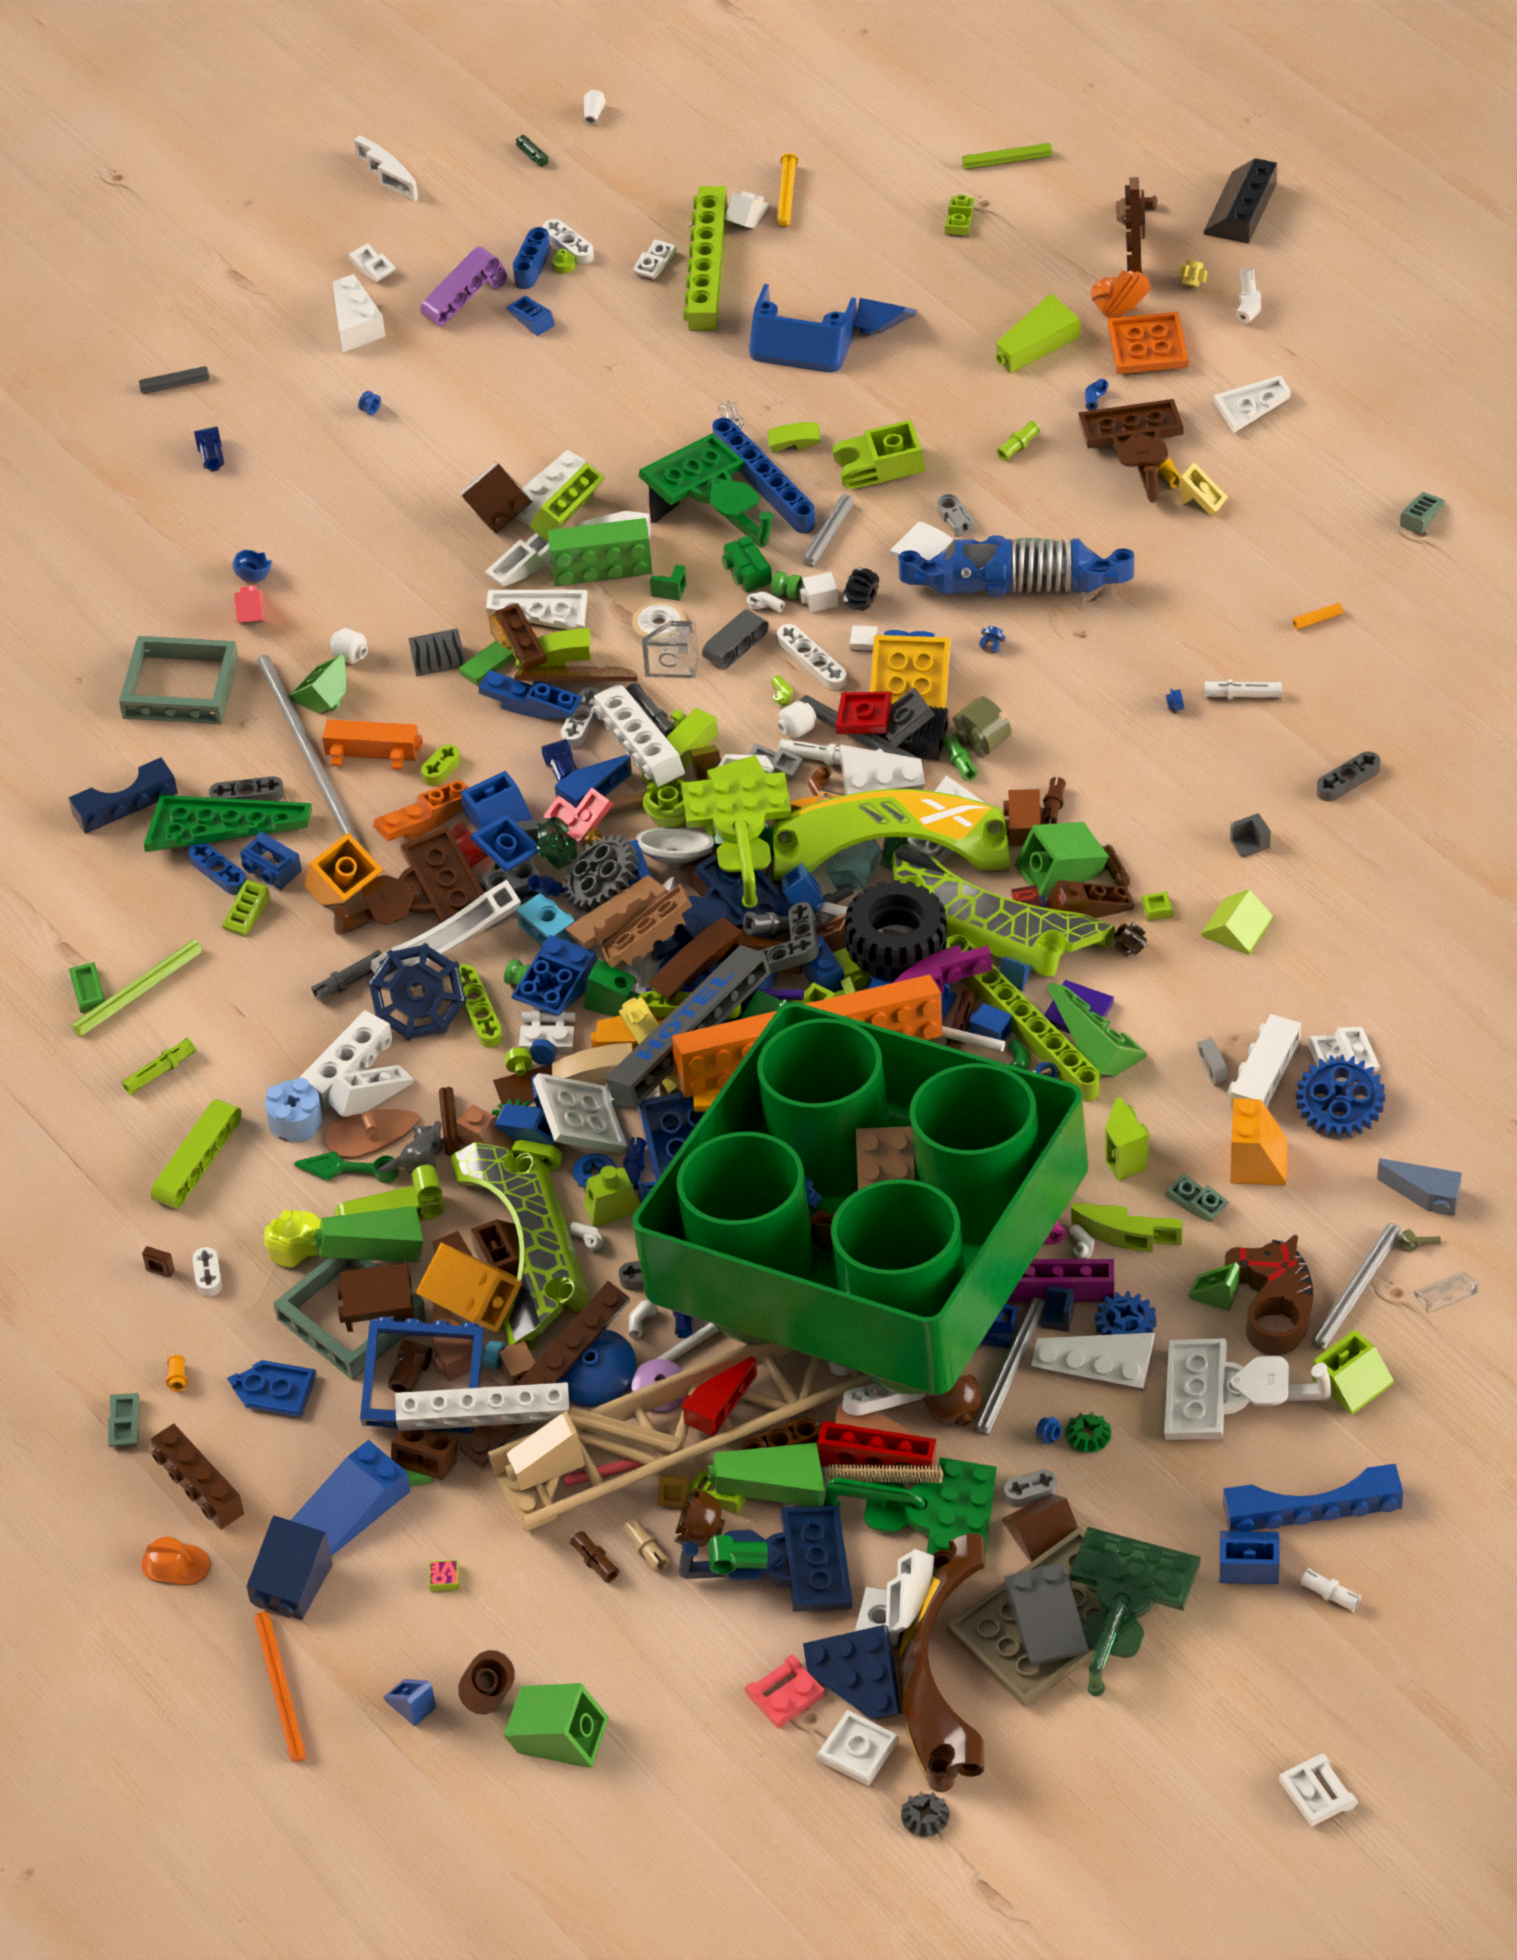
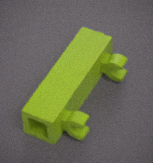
M697 707L688 716L677 709L670 715V718L675 720L672 724L676 728L666 739L679 753L684 770L691 763L689 750L708 746L718 735L717 717ZM642 771V780L649 785L653 780H647Z

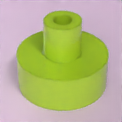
M560 249L552 257L553 270L560 274L572 272L576 267L575 256L566 249Z
M523 1047L513 1048L504 1056L507 1070L516 1073L518 1076L525 1075L526 1071L533 1064L531 1052Z

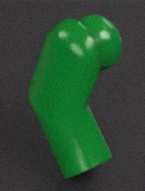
M1017 1038L1013 1039L1008 1044V1048L1015 1056L1014 1061L1009 1065L1026 1070L1031 1062V1054Z

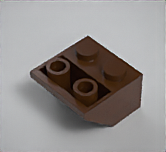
M496 1219L472 1228L474 1250L479 1260L506 1271L517 1278L520 1248L516 1225Z

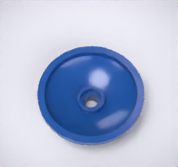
M605 1329L558 1383H568L569 1401L579 1406L598 1407L623 1396L632 1385V1379L637 1370L634 1350L622 1335ZM589 1357H595L593 1361H587Z

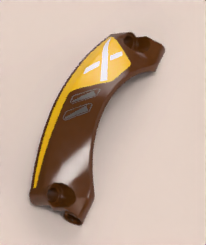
M976 1533L964 1534L961 1537L949 1540V1550H940L932 1554L934 1556L933 1573L927 1596L916 1618L903 1631L900 1646L899 1689L903 1718L908 1738L920 1769L930 1788L936 1792H946L951 1789L958 1774L966 1777H976L984 1771V1740L945 1701L936 1686L928 1659L929 1638L932 1626L944 1602L965 1579L985 1567V1539ZM944 1771V1772H946V1773H944V1774H937L936 1772Z

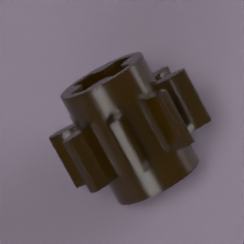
M1132 922L1130 926L1124 923L1114 934L1113 939L1117 942L1114 947L1125 956H1128L1130 952L1136 955L1141 952L1147 942V939L1143 936L1146 931L1135 922Z

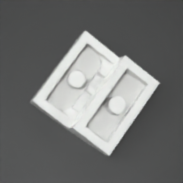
M919 521L889 551V554L898 560L901 552L913 550L929 561L946 549L953 541V538L937 528Z
M1363 1027L1337 1028L1335 1035L1310 1036L1307 1045L1317 1068L1319 1067L1320 1058L1325 1063H1329L1330 1055L1334 1057L1335 1061H1339L1341 1054L1344 1055L1345 1061L1348 1062L1352 1056H1355V1064H1359L1364 1060L1365 1069L1373 1066L1374 1072H1376L1380 1068ZM1339 1077V1078H1337V1079H1335V1080L1340 1081V1082H1343V1081H1346L1347 1079H1346V1078H1343V1077Z

